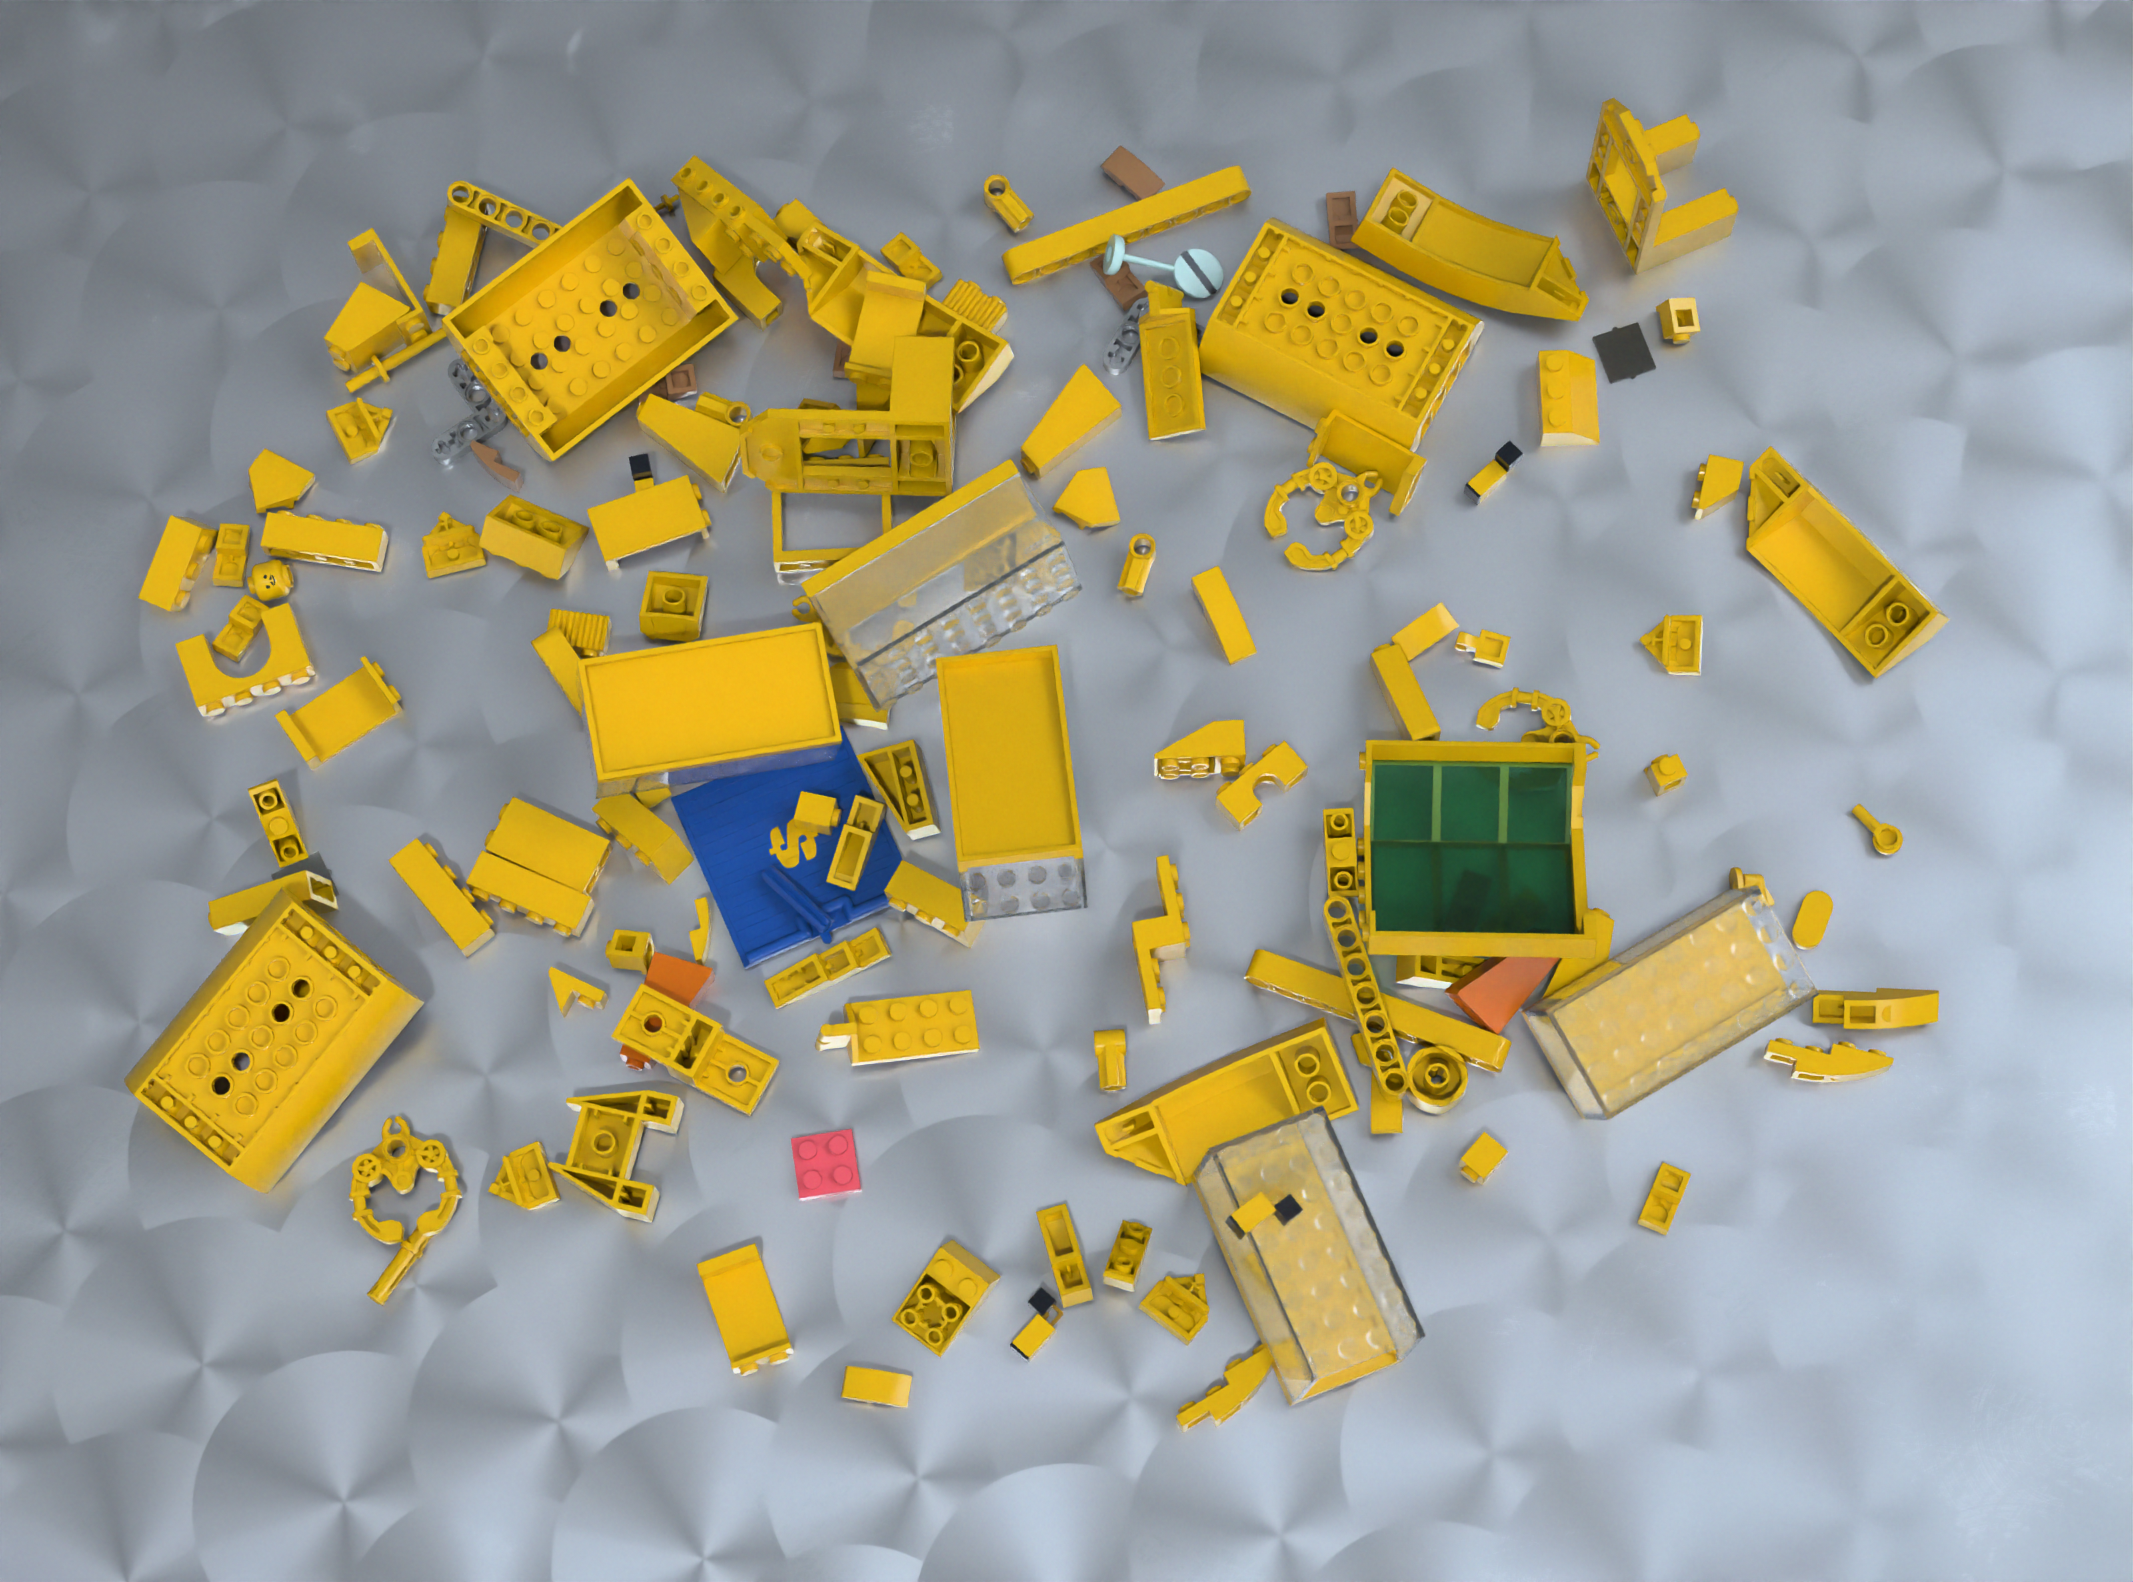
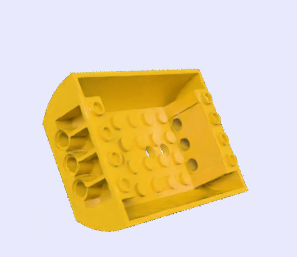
M628 177L442 318L441 322L454 350L528 445L544 459L553 462L739 318L631 178ZM629 283L636 285L639 290L638 297L635 299L626 298L623 294L624 285ZM604 301L612 302L616 307L615 315L606 317L601 314L600 304ZM558 336L566 337L570 342L569 350L566 352L557 351L554 347V339ZM534 354L545 356L547 365L544 369L537 370L532 367L530 360Z
M1272 217L1264 223L1209 318L1198 349L1200 371L1202 374L1314 430L1322 417L1327 418L1335 409L1415 453L1483 332L1484 321ZM1286 293H1294L1298 300L1294 304H1286L1282 301L1281 297ZM1312 306H1320L1324 310V314L1320 317H1312L1307 311ZM1364 332H1372L1377 339L1375 342L1367 344L1360 339V336ZM1391 345H1398L1402 348L1403 353L1398 357H1393L1387 353L1386 349Z
M282 887L124 1078V1082L136 1098L225 1172L247 1186L268 1194L425 1002L293 893ZM300 980L307 981L310 986L308 995L303 998L297 997L294 993V986ZM281 1004L287 1005L290 1010L289 1018L284 1022L277 1021L274 1016V1010ZM239 1053H246L250 1058L248 1068L243 1071L238 1070L234 1064V1059ZM220 1077H225L230 1082V1089L224 1095L218 1094L214 1088L216 1080Z

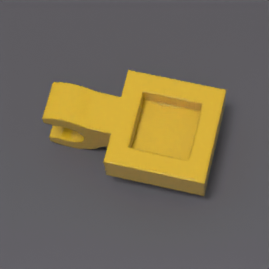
M1483 629L1479 637L1459 632L1454 648L1465 652L1473 651L1475 652L1474 661L1502 668L1511 637Z

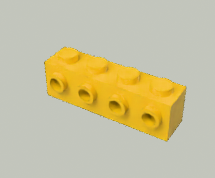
M453 195V199L459 203L465 202L468 199L467 197ZM484 203L479 207L482 214L491 215L488 203ZM447 205L444 213L445 229L439 232L437 240L438 256L437 258L433 257L430 266L431 282L425 285L423 300L426 301L429 311L442 315H448L469 299L488 228L454 212Z
M279 510L277 513H267L260 546L264 553L269 556L382 572L388 537L381 526L373 523H365L364 526L354 525L345 519H336L333 522L326 521L317 515L299 517L289 511Z
M416 838L388 861L467 958L495 936L490 927L494 922L483 909L479 913L472 905L476 900L465 887L459 890L453 881L457 877L447 865H444L442 868L435 860L439 855L428 842L422 845L418 838Z
M483 850L466 881L467 886L472 891L471 895L484 902H487L488 899L494 900L499 903L498 906L501 909L513 914L516 910L526 914L525 918L538 925H542L543 922L554 926L553 930L566 937H569L570 934L580 936L595 906L590 896Z

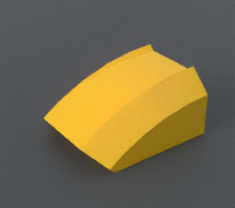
M649 571L639 613L640 631L652 640L656 638L689 643L700 636L708 576Z
M838 662L829 667L839 722L888 730L895 686L898 684L899 668L897 666L863 662Z

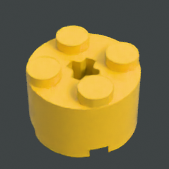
M1443 1045L1423 1048L1416 1052L1409 1061L1406 1071L1409 1079L1406 1095L1417 1108L1428 1113L1443 1114L1454 1108L1461 1101L1468 1083V1072L1463 1058L1455 1050ZM1436 1075L1441 1076V1082L1436 1084L1431 1082V1078H1435Z

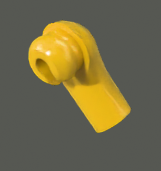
M1361 1033L1352 1035L1350 1038L1358 1061L1362 1065L1372 1068ZM1380 1050L1376 1053L1380 1061L1388 1062L1391 1060L1389 1052L1385 1050Z

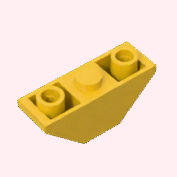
M277 778L248 788L249 795L279 867L282 868L309 858L296 817L287 795Z
M1353 808L1323 809V848L1328 898L1332 896H1342L1344 898L1358 897L1359 883Z
M1122 1221L1104 1270V1284L1134 1292L1153 1228L1143 1226L1138 1222Z

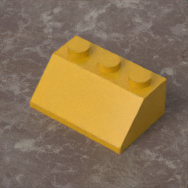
M1570 350L1539 351L1536 361L1540 446L1599 445L1595 360Z
M510 494L486 515L478 546L488 550L493 555L508 558L521 567H529L536 570L547 578L559 580L571 568L589 532V527Z

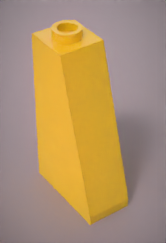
M1085 364L1078 368L1021 446L1020 463L1029 474L1034 472L1039 479L1122 417L1121 404Z
M649 393L646 402L642 401L636 412L640 429L718 491L725 493L741 459L740 429Z
M1399 643L1392 646L1390 644L1378 646L1371 653L1369 663L1401 739L1439 741L1441 734L1440 726Z
M303 870L208 902L210 910L208 920L214 931L226 936L243 933L282 887L288 889L318 915L338 910L333 881Z
M1588 908V914H1596L1597 944L1595 958H1562L1543 998L1609 960L1614 920L1609 918L1610 915L1599 908H1593V910Z

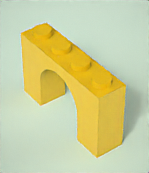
M794 199L790 204H784L773 219L774 223L787 237L786 242L792 249L796 250V242L812 220L825 226L797 199ZM743 254L724 275H721L716 268L714 269L712 274L714 286L763 332L784 313L782 302L757 278L756 268L760 260L755 256L749 259Z
M289 603L260 612L270 640L271 651L265 666L254 675L234 678L222 673L218 669L211 646L204 634L175 644L196 706L203 716L219 715L225 711V708L233 705H246L252 702L255 697L263 694H276L281 691L282 687L290 684H303L310 677L316 675L295 614Z

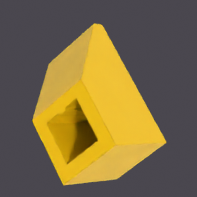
M1709 454L1706 464L1700 463L1697 481H1702L1700 491H1694L1691 508L1696 509L1694 519L1701 520L1735 499L1740 485L1744 466L1743 461Z

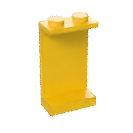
M371 228L348 241V246L361 273L364 274L383 263L406 302L411 307V312L395 320L406 346L408 347L433 333L423 308L374 229Z
M868 270L866 278L867 290L849 362H845L844 365L845 378H849L855 384L865 385L867 382L877 384L879 388L891 391L894 336L916 337L927 294L926 282Z
M1333 409L1327 418L1322 417L1316 425L1314 432L1318 435L1313 438L1307 449V453L1310 456L1306 466L1312 468L1322 455L1357 475L1365 471H1377L1378 476L1376 478H1367L1366 480L1376 484L1378 478L1383 479L1382 489L1394 495L1388 511L1399 517L1413 496L1427 459Z
M688 475L587 509L608 572L620 568L617 560L679 538L700 531L704 539L708 538L707 527L712 524L707 510H700L697 501L702 500V496L697 483L691 484Z
M366 656L360 658L363 664L362 668L290 716L285 709L274 715L312 771L402 711L398 704V701L402 699L392 684L388 687L381 679L385 674L376 661L370 663Z
M512 797L509 804L505 803L498 816L499 824L486 837L484 844L486 852L589 896L613 850L610 840L518 798Z
M754 1243L696 1264L734 1374L741 1373V1376H746L758 1371L759 1365L768 1362L771 1365H776L789 1359L788 1355L794 1352L756 1244Z

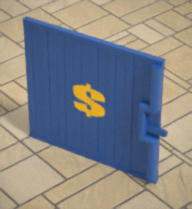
M842 725L840 726L842 743L839 745L771 755L671 798L745 969L820 936L825 944H830L832 942L830 932L891 906L888 903L889 900L884 890L903 859L884 818L856 891L826 882L844 824L847 823L855 795H862L876 800ZM801 791L836 798L838 809L842 810L839 826H833L831 836L796 828L794 815ZM769 866H774L831 918L832 926L824 933L819 932L763 880V871Z

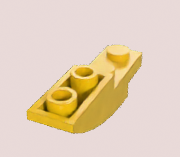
M1877 988L1876 992L1814 990L1813 1023L1844 1024L1843 1029H1883L1916 1026L1938 1021L1939 990Z
M1776 1038L1775 1041L1769 1040L1763 1057L1764 1059L1792 1065L1791 1078L1816 1082H1847L1873 1077L1888 1071L1894 1058L1887 1057V1054L1881 1050L1869 1049L1867 1052L1856 1049V1045L1849 1042L1833 1043L1828 1054H1826L1819 1047L1805 1046V1048L1794 1046L1792 1041L1783 1038Z
M1273 1343L1269 1345V1348L1275 1360L1278 1351ZM1263 1344L1252 1351L1253 1356L1244 1361L1241 1358L1236 1359L1225 1367L1227 1371L1223 1373V1380L1227 1386L1217 1385L1205 1393L1207 1398L1197 1404L1194 1401L1188 1402L1178 1410L1180 1414L1176 1415V1423L1182 1433L1210 1417L1215 1427H1218L1249 1402L1273 1369V1362Z

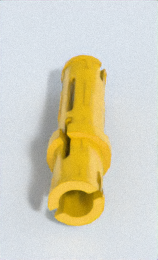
M416 1226L408 1239L401 1242L400 1250L366 1295L377 1304L383 1306L416 1259H420L423 1256L422 1251L434 1235L423 1237L418 1226Z

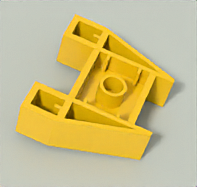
M652 1090L567 1098V1105L573 1111L580 1112L566 1164L549 1162L548 1167L556 1175L620 1215L652 1223L660 1192L654 1185L632 1181L630 1177L644 1127L677 1134L684 1103L678 1096Z

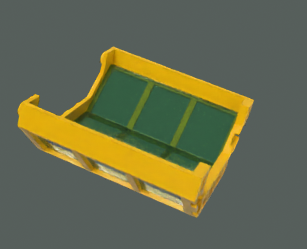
M1366 740L1365 752H1359V770H1364L1363 837L1357 838V856H1363V862L1358 861V880H1363V886H1358V904H1364V910H1359L1358 928L1362 929V942H1365L1368 955L1595 958L1597 944L1596 914H1588L1583 833L1584 817L1582 816V800L1584 798L1587 770L1586 743Z

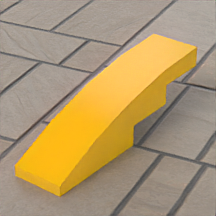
M875 927L851 941L845 940L821 954L814 953L765 980L764 983L775 1007L779 1009L835 985L892 956L880 929Z

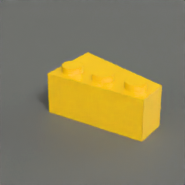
M170 515L138 598L168 611L180 612L188 603L190 592L217 542L219 530L192 518Z
M914 739L856 755L904 832L912 840L941 833L922 750Z
M618 784L592 808V811L598 818L595 822L598 827L607 835L612 832L616 836L615 840L626 851L630 849L644 866H649L668 885L694 861V858L676 832Z
M904 860L900 862L884 890L889 900L888 903L893 908L902 912L905 910L910 912L922 923L935 927L968 948H971L988 919L982 900Z

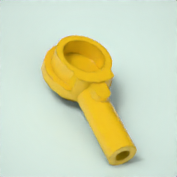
M1861 804L1853 808L1851 812L1873 833V846L1878 852L1891 855L1899 851L1903 843V836L1899 829L1887 823L1880 824Z

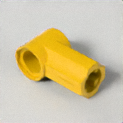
M997 174L986 179L984 183V201L986 205L995 209L1014 232L1024 229L1034 218V214L1010 188V184L1004 176ZM994 188H999L1003 190L1004 193L1000 196L992 195L989 191Z
M706 391L699 396L696 402L695 412L738 429L753 419L750 408L744 402H732ZM737 416H746L742 422H733Z
M1139 533L1133 536L1129 542V551L1117 587L1118 590L1123 591L1125 594L1133 596L1143 595L1152 563L1156 558V544L1150 535ZM1146 545L1151 550L1146 555H1139L1135 552V549L1138 546Z
M1124 1029L1094 1031L1095 1058H1098L1100 1090L1119 1091L1126 1089Z

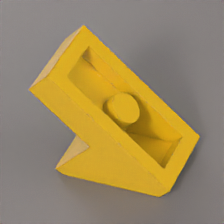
M550 967L548 973L564 1018L567 1016L576 997L578 998L577 1002L586 1008L593 1010L596 1006L604 1009L609 1000L605 991Z

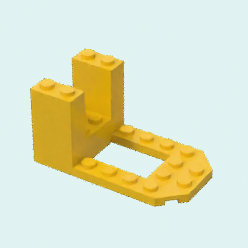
M1612 98L1602 103L1586 179L1635 275L1729 237L1739 208L1735 198L1732 195L1729 196L1725 188L1662 213L1667 193L1661 183L1660 176L1693 162L1700 138V131L1696 123H1691L1687 114L1644 131L1638 118L1634 119L1628 108L1615 98Z
M894 336L889 411L768 408L740 426L739 432L743 474L751 479L758 477L765 482L766 488L779 493L948 496L952 494L957 412L952 410L955 364L954 337ZM801 438L890 440L891 467L803 465Z

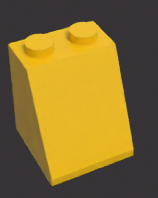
M361 281L324 337L328 352L334 360L333 363L344 371L350 369L359 374L372 365L371 357L376 355L380 360L405 342L395 320L411 312V307Z

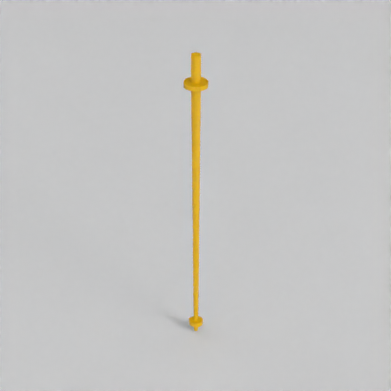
M664 194L660 197L662 203L653 208L656 212L663 208L670 212L674 209L672 203L677 201L680 196L676 194L668 198ZM443 327L382 362L374 355L370 358L374 366L345 382L346 388L352 393L379 376L384 383L390 381V378L386 372L447 337Z

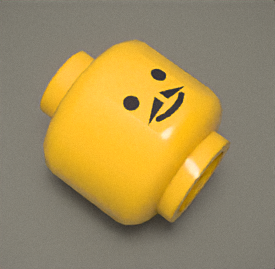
M278 559L254 565L251 573L252 576L247 577L251 594L256 593L262 601L286 597L290 592V588L294 586L289 565H284Z

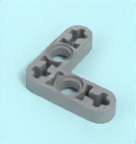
M1140 298L1132 305L1103 353V366L1108 373L1113 375L1124 373L1140 349V333L1137 322L1140 318L1139 310L1144 311L1146 308H1149L1148 298ZM1196 323L1197 334L1201 336L1202 340L1205 328ZM1127 330H1134L1138 333L1139 337L1135 342L1129 343L1123 340V333ZM1121 347L1124 349L1121 353L1122 363L1116 362L1115 365H1112L1110 357L1115 358Z
M462 359L454 360L449 365L448 376L473 414L433 441L431 445L433 456L438 463L443 465L454 463L472 451L470 447L472 440L482 444L502 431L508 423L507 416ZM461 368L463 371H466L467 377L470 380L468 385H466L461 376L457 375L456 371ZM476 389H482L486 392L485 398L480 402H474L470 399L471 393ZM490 406L492 412L498 415L499 421L495 423L493 420H490L485 408ZM468 427L478 430L477 436L472 440L462 438V432ZM457 436L459 443L462 445L460 448L454 442L453 437ZM442 445H445L447 448L450 447L451 453L448 455L444 452L441 453L440 447Z

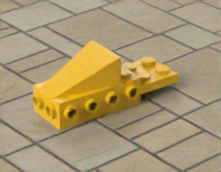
M694 155L671 179L672 183L678 188L691 241L721 275H724L744 254L749 259L755 256L762 263H765L767 259H770L774 264L780 261L781 264L779 266L791 277L796 274L806 281L813 272L786 242L787 237L762 207Z

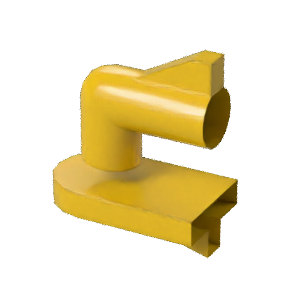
M1739 867L1731 868L1729 885L1730 889H1733L1740 906L1746 903L1744 888H1752L1754 907L1775 905L1774 899L1765 887V880L1762 875L1742 874Z

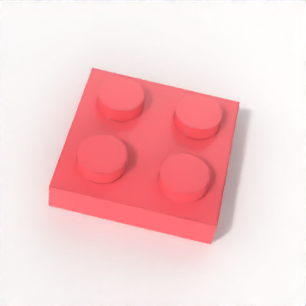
M852 1129L791 1139L800 1201L861 1191Z

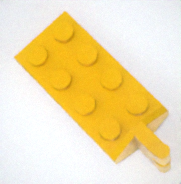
M1149 280L1144 286L1148 292L1149 312L1140 317L1138 322L1149 439L1156 441L1206 430L1195 309L1190 307L1182 308L1183 291Z
M971 990L847 1003L843 1006L844 1023L822 1025L815 1042V1048L818 1051L846 1047L851 1066L978 1052L980 1049Z

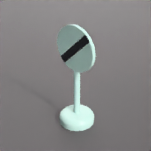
M1113 234L1108 241L1104 254V274L1115 275L1119 271L1122 261L1173 272L1178 287L1185 294L1194 298H1207L1214 295L1220 289L1224 279L1223 268L1218 259L1203 249L1184 251L1176 259L1175 264L1172 265L1124 254V238Z

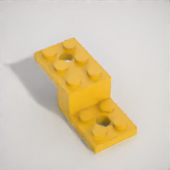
M1168 855L1156 857V876L1164 916L1131 922L1132 942L1149 1025L1161 1023V1013L1166 1012L1163 987L1157 988L1156 985L1160 983L1158 963L1185 958V949L1190 947L1187 921H1181L1184 918L1185 910L1182 893H1176L1175 891L1178 890L1179 881L1177 867L1175 863L1170 864Z
M642 983L611 1036L613 1040L667 1067L669 1074L676 1079L750 1117L780 1064L779 1060L726 1034L722 1024ZM656 1017L662 1021V1027L659 1031L649 1032L645 1029V1024L650 1018ZM736 1067L745 1069V1079L741 1082H733L729 1078L732 1069Z

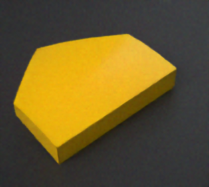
M358 397L356 402L352 401L326 411V418L350 465L378 453L393 413L392 409L386 407L384 409L363 402Z
M266 448L248 469L249 487L252 490L256 513H264L267 508L282 506L294 509V501H298L315 482V474Z
M1106 467L1077 471L1052 507L1058 514L1062 512L1074 520L1081 530L1085 526L1089 528L1113 526L1120 522Z
M444 511L438 517L439 522L429 535H424L422 538L424 544L422 553L429 579L486 565L483 548L478 546L480 535L476 533L474 526L470 524L465 525L453 519L450 514Z
M1667 614L1663 617L1664 620L1650 633H1645L1639 639L1642 645L1669 674L1700 676L1703 633L1702 615L1669 616Z
M539 1141L510 1152L509 1156L504 1155L502 1158L503 1164L494 1183H491L488 1190L492 1194L529 1210H535L561 1199L552 1171L548 1167L549 1162L543 1144Z
M1204 1273L1194 1274L1192 1277L1171 1278V1276H1165L1164 1280L1159 1281L1139 1305V1309L1187 1346L1208 1321L1210 1310L1206 1299Z

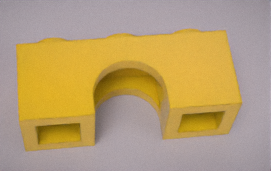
M1285 741L1278 746L1276 744L1269 746L1263 752V758L1255 765L1252 762L1240 771V777L1233 783L1228 781L1217 790L1215 806L1238 831H1241L1262 813L1263 804L1253 793L1258 785L1273 783L1285 794L1307 776L1308 766Z

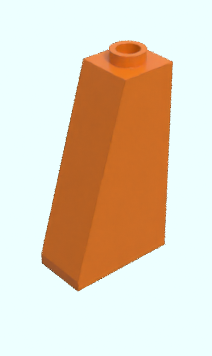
M1531 929L1529 932H1527L1533 934H1553L1549 930L1540 931ZM1491 957L1449 986L1444 993L1481 1029L1498 1035L1560 958Z
M654 952L644 985L694 1010L714 982L715 974L713 968ZM656 1017L650 1018L645 1024V1029L649 1032H657L662 1027V1021ZM622 1045L620 1056L626 1062L625 1066L643 1071V1068L652 1070L657 1063Z

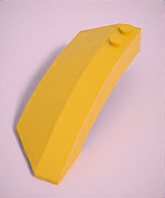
M1394 167L1389 171L1350 241L1387 264L1427 285L1495 309L1517 314L1578 322L1589 301L1585 291H1580L1575 282L1577 275L1569 259L1563 258L1559 250L1561 243L1557 235L1554 238L1523 231L1467 210L1438 195Z
M812 220L796 242L799 257L813 272L806 281L803 280L809 316L836 338L852 348L867 290L866 278L868 270L898 275L864 252L857 244ZM926 294L916 337H954L955 364L952 410L960 414L1000 378L1014 356L1008 341L961 316Z
M1769 446L1749 467L1751 493L1748 496L1747 520L1749 521V538L1746 539V550L1765 566L1876 679L1928 642L1950 620L1864 532L1772 446Z
M1323 1017L1261 1041L1193 1071L1096 1122L1094 1127L1106 1154L1116 1158L1121 1157L1135 1163L1140 1168L1157 1175L1158 1173L1174 1179L1179 1184L1187 1186V1184L1192 1182L1190 1178L1195 1172L1359 1110L1336 1044Z

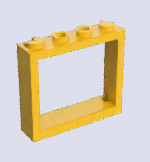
M871 454L866 458H854L853 456L843 455L837 457V459L825 460L822 457H811L807 461H803V465L891 467L889 457H884L880 454ZM772 491L773 562L776 573L821 571L861 548L783 551L782 493ZM882 495L883 534L893 529L892 495Z

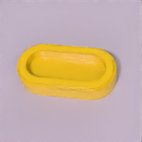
M1812 891L1805 896L1791 931L1792 941L1798 948L1811 950L1816 948L1821 942L1833 910V901L1827 893Z

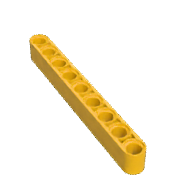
M1238 165L1231 166L1016 246L1006 251L1001 258L1012 284L1020 285L1104 254L1108 241L1113 234L1122 236L1125 245L1240 203L1246 200L1252 192L1241 167Z
M1261 949L1254 951L1244 977L1246 981L1357 1022L1342 978ZM1366 992L1360 993L1357 996L1358 1001L1362 1004H1370L1374 1000L1372 995ZM1380 992L1394 1036L1426 1048L1436 1045L1447 1046L1459 1053L1464 1062L1492 1072H1502L1512 1044L1508 1039ZM1371 1021L1366 1025L1379 1031L1383 1030L1382 1024L1377 1021Z

